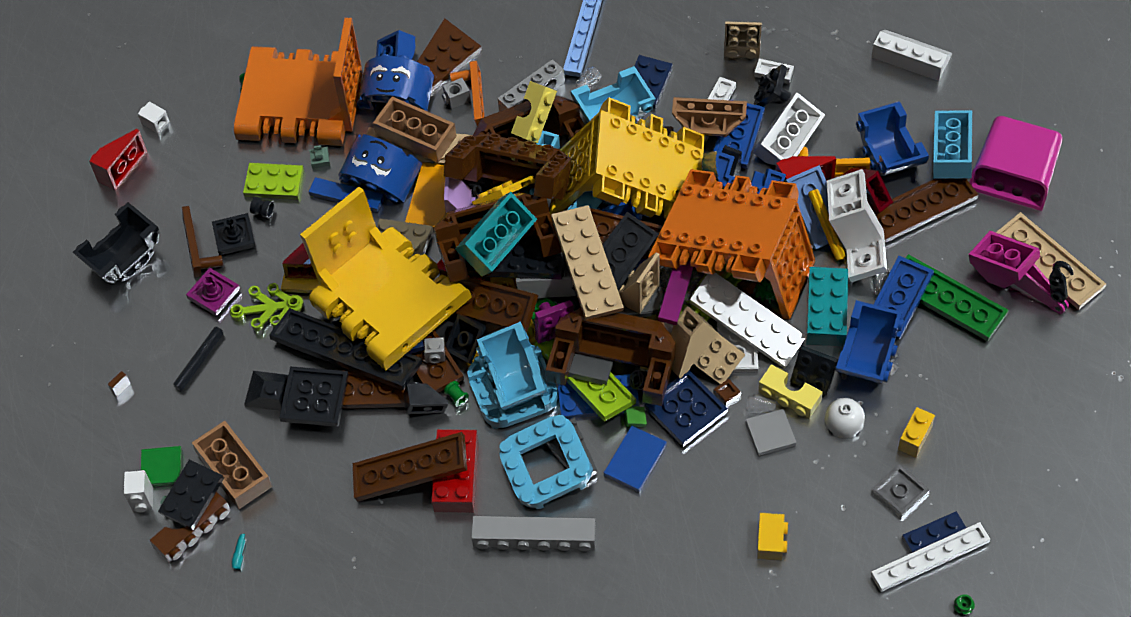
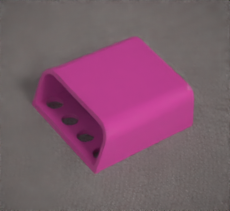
M1005 116L996 117L972 171V178H970L969 183L976 192L1043 211L1063 141L1062 135L1057 131ZM984 179L986 184L980 186L976 183V180ZM1001 184L1004 186V190L997 191L994 185ZM1015 189H1019L1022 191L1023 194L1021 196H1015L1013 195L1012 191ZM1038 195L1041 200L1038 202L1032 201L1030 196Z

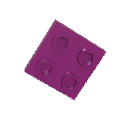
M209 268L186 296L187 299L217 316L240 290V286Z
M570 300L552 307L548 302H544L539 306V311L535 313V339L538 344L550 341L556 337L555 327L560 318L574 311V305Z

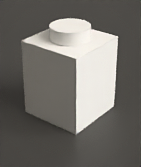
M151 102L142 107L138 113L141 124L156 133H159L169 122L166 111Z

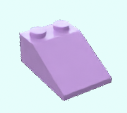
M445 177L444 204L446 213L473 205L472 201L476 197H472L471 189L462 180Z

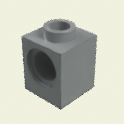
M463 78L443 85L444 93H442V98L445 104H449L451 109L471 101L470 90Z

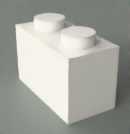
M145 470L125 472L124 495L132 511L145 512L146 510H153V486Z

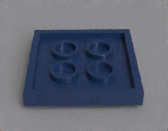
M690 370L682 378L678 377L667 385L662 406L644 403L645 409L683 447L728 412V408Z

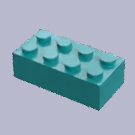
M509 192L500 197L455 250L481 276L491 273L536 222L537 218L512 192Z
M809 268L806 345L844 347L847 337L848 269Z

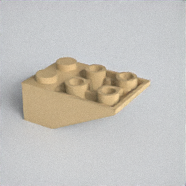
M725 21L724 57L760 58L762 23Z
M689 306L680 314L677 326L674 325L671 336L676 342L672 370L679 378H682L689 371L694 362L701 357L705 349L719 334L703 317Z

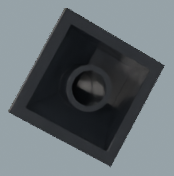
M458 314L445 345L448 352L472 364L477 352L476 348L479 347L477 339L483 337L486 324L477 319Z
M253 371L244 405L281 411L288 375Z

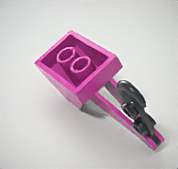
M989 231L969 253L970 263L987 282L1002 288L1014 284L1058 314H1063L1069 307L1066 301L1068 297L1066 277L1061 273L1060 267L1067 269L1071 276L1074 275V272L1066 262L1056 261L1053 264L1048 280L1035 265V262L1040 258L1039 248L993 231Z

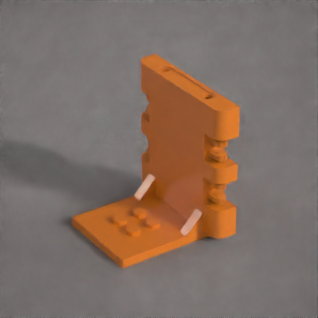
M352 18L344 19L339 50L332 52L331 60L330 55H325L324 60L319 61V54L313 55L310 49H297L296 56L295 53H290L289 58L285 59L284 52L278 53L277 48L251 47L234 122L236 140L260 141L262 129L263 133L268 134L270 127H274V134H280L281 130L282 142L296 143L298 130L299 136H304L305 129H310V136H315L317 130L319 145L343 146L345 131L353 132L357 101L363 77Z
M690 169L648 258L658 253L660 254V266L675 269L679 268L680 265H686L689 259H691V266L696 267L697 272L714 274L716 270L722 271L724 265L727 264L726 272L732 273L734 278L761 282L765 277L771 282L782 318L790 320L808 279L809 268L813 267L816 261L797 202L799 195L797 185L795 183L772 180L769 188H762L760 193L757 194L758 189L752 186L749 177L736 175L733 183H727L724 189H722V182L716 181L714 172Z

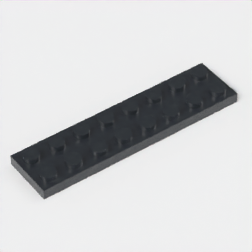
M291 308L288 309L269 334L270 340L402 391L422 365V358L406 353L385 371L368 355L367 345L365 344L367 337L363 339L357 338L352 341L343 333L341 327Z

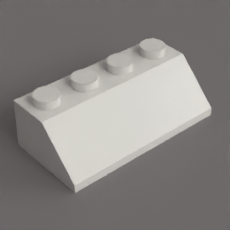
M888 30L880 31L873 44L872 58L937 81L940 80L952 56L951 52Z
M795 93L786 102L753 150V153L767 164L776 165L782 159L798 156L825 114L800 94Z

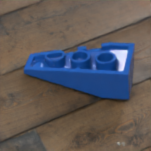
M398 30L377 40L376 57L382 54L397 57L404 55L412 60L416 48V36Z

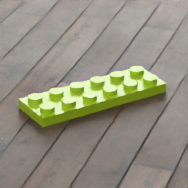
M555 338L540 344L535 342V347L538 346L541 349L542 356L547 361L549 360ZM611 372L607 386L571 377L567 378L570 386L604 422L636 404V398Z

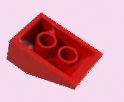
M135 129L101 147L92 155L89 162L98 183L116 190L144 156L147 149L140 130Z
M792 156L777 162L775 171L786 174L784 179L786 180L820 165L827 181L835 176L836 157Z

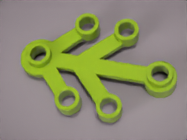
M276 283L268 285V293L271 296H277L282 302L273 301L261 293L258 286H251L248 290L250 297L259 300L263 304L247 307L235 304L230 309V316L232 320L239 322L247 314L264 312L259 318H254L251 321L253 330L260 331L269 318L271 326L275 328L278 323L273 322L275 320L280 321L289 308L300 312L304 302L298 295L289 296L281 291ZM283 309L279 315L272 316L277 310Z

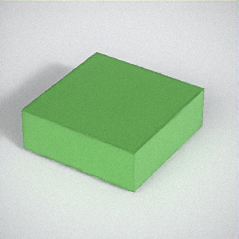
M631 406L624 410L626 427H645L647 425L645 407Z

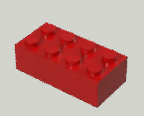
M437 429L436 439L459 432L465 435L467 471L433 480L432 505L434 512L474 513L478 457L477 430Z

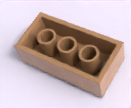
M395 97L390 98L373 122L376 136L437 163L457 136L455 123Z
M223 421L192 442L196 454L205 466L225 477L221 487L238 509L272 487L269 476L226 421Z

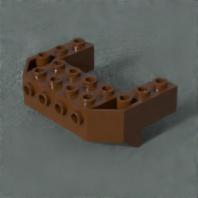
M555 95L543 131L558 134L559 137L564 135L567 141H569L585 126L580 117V107L573 100ZM530 101L481 118L473 136L498 134L504 138L514 137L518 141H530L511 133L517 116L524 118L529 115L531 111ZM487 178L491 188L505 183Z
M498 134L466 136L445 155L444 177L474 182L484 177L503 182L511 180L512 183H515L533 175L535 182L527 185V187L534 188V196L563 200L569 184L571 158L560 149L553 148L551 145L542 146L537 145L533 141H518L514 137L504 138Z
M524 192L515 193L516 198L537 218L536 222L522 238L535 235L543 257L562 253L549 212L547 198ZM500 198L448 211L434 226L438 249L450 283L469 278L465 259L455 248Z
M582 308L560 318L555 327L556 337L546 367V382L566 385L574 354H585L649 368L643 388L642 402L662 406L675 358L676 342L661 321L617 312L585 320Z

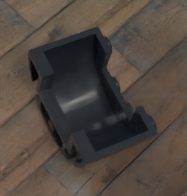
M129 202L120 207L114 214L119 225L110 230L108 235L98 241L93 248L86 239L73 251L74 255L108 283H115L116 280L123 282L138 273L154 254V244L159 242L158 226Z

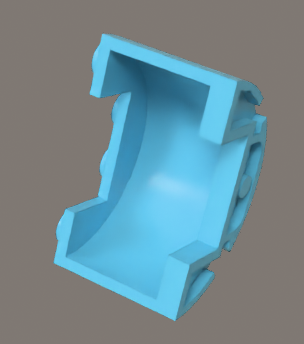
M635 66L620 71L617 83L590 93L587 85L571 90V97L579 105L580 112L587 123L599 112L601 105L608 97L630 105V115L635 116V123L653 109L656 99Z
M521 322L477 339L479 347L476 348L480 358L484 357L490 369L487 371L490 381H494L496 385L493 388L497 397L495 398V403L498 409L502 410L548 392L540 363Z

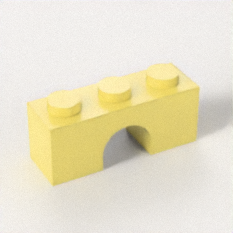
M530 81L524 99L530 101L531 111L524 118L517 116L511 133L538 143L557 91Z
M771 364L759 381L758 391L764 397L772 398L781 406L789 407L798 415L810 419L822 401L823 392L806 382L798 391L787 389L785 385L788 381V373Z

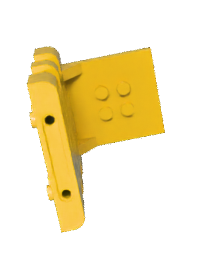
M608 97L601 105L599 112L560 149L571 158L569 184L563 200L551 199L550 215L564 211L585 191H593V197L615 205H619L621 202L627 204L629 198H631V206L636 207V212L649 218L654 215L660 216L663 210L664 218L667 219L690 169L702 171L704 135L682 127L677 133L671 131L669 136H667V129L663 128V118L650 114L645 120L639 119L636 124L635 116L630 115V105Z
M360 187L356 188L300 234L320 284L309 296L311 305L327 319L332 316L339 317L342 315L340 317L341 328L350 340L354 341L357 338L363 339L367 337L365 344L367 345L368 355L385 371L472 298L470 291L460 282L450 283L448 276L446 277L445 275L437 277L439 274L437 263L426 254H415L412 256L414 249L411 241L394 227H390L381 233L375 225L365 192Z

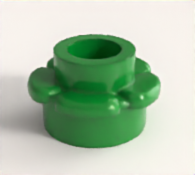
M963 594L954 600V608L958 613L968 615L975 608V603L969 595Z

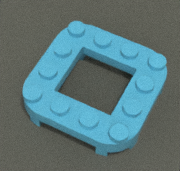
M531 345L546 380L547 365L543 359L542 351L538 346ZM477 356L467 371L469 385L482 416L494 429L508 427L544 414L557 405V385L546 382L547 393L506 410L498 409L495 403V398L497 397L487 373L490 369L486 360Z
M563 415L549 417L509 436L499 446L500 459L519 501L527 507L542 509L544 508L543 504L577 488H580V490L584 489L593 472L592 465L578 437L577 431L573 424ZM557 438L570 468L533 484L521 454Z

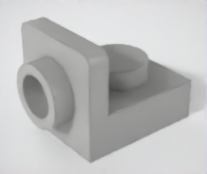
M444 337L424 339L426 363L435 364L445 361Z

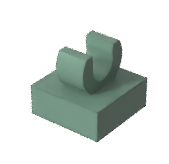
M319 145L309 150L312 169L330 166L327 147L322 148Z

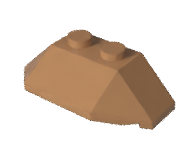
M673 97L672 115L682 127L706 136L726 137L746 119L747 101Z

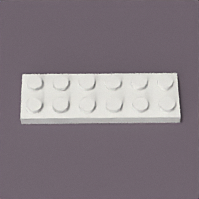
M717 273L707 274L688 301L783 368L788 365L807 337Z

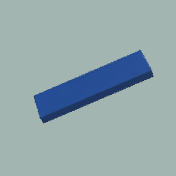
M315 177L309 189V195L339 203L357 187ZM363 189L370 210L378 212L384 200V194Z

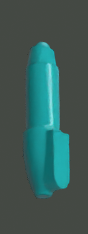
M244 533L240 534L233 554L232 569L234 570L241 569L242 554L246 542Z

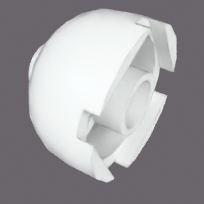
M840 398L833 401L827 408L825 425L827 429L829 428L833 432L834 436L843 439L852 438L863 429L865 421L864 410L855 400Z

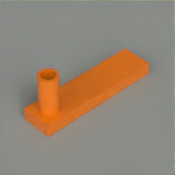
M477 61L470 62L469 70L450 73L451 82L463 78L464 81L471 80L474 120L478 126L481 118L485 117L482 80Z

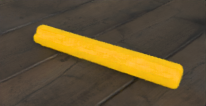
M814 189L808 193L834 257L839 261L844 259L846 254L837 233L829 222V214L818 189Z

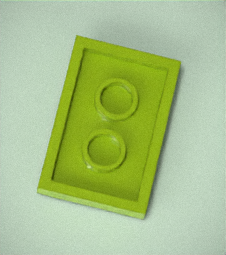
M249 163L243 191L244 197L254 198L259 196L262 198L299 200L304 173L303 165Z

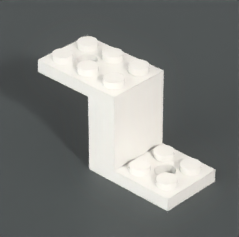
M861 169L827 180L829 222L847 251L849 280L854 282L887 272L884 230L867 201L865 173Z

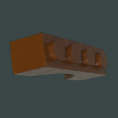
M216 492L194 530L188 527L181 529L164 527L150 539L153 548L170 564L173 560H177L188 547L193 546L204 533H208L219 520H223L231 511L229 505Z

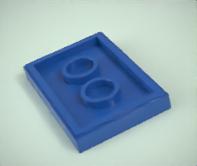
M631 426L604 471V476L634 491L640 492L667 446V442Z

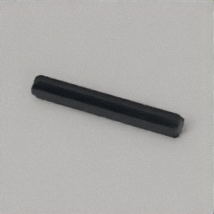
M214 327L173 383L176 389L182 391L222 337L223 330L221 328Z

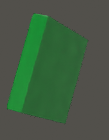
M181 446L141 449V471L145 470L153 487L174 485L182 472Z

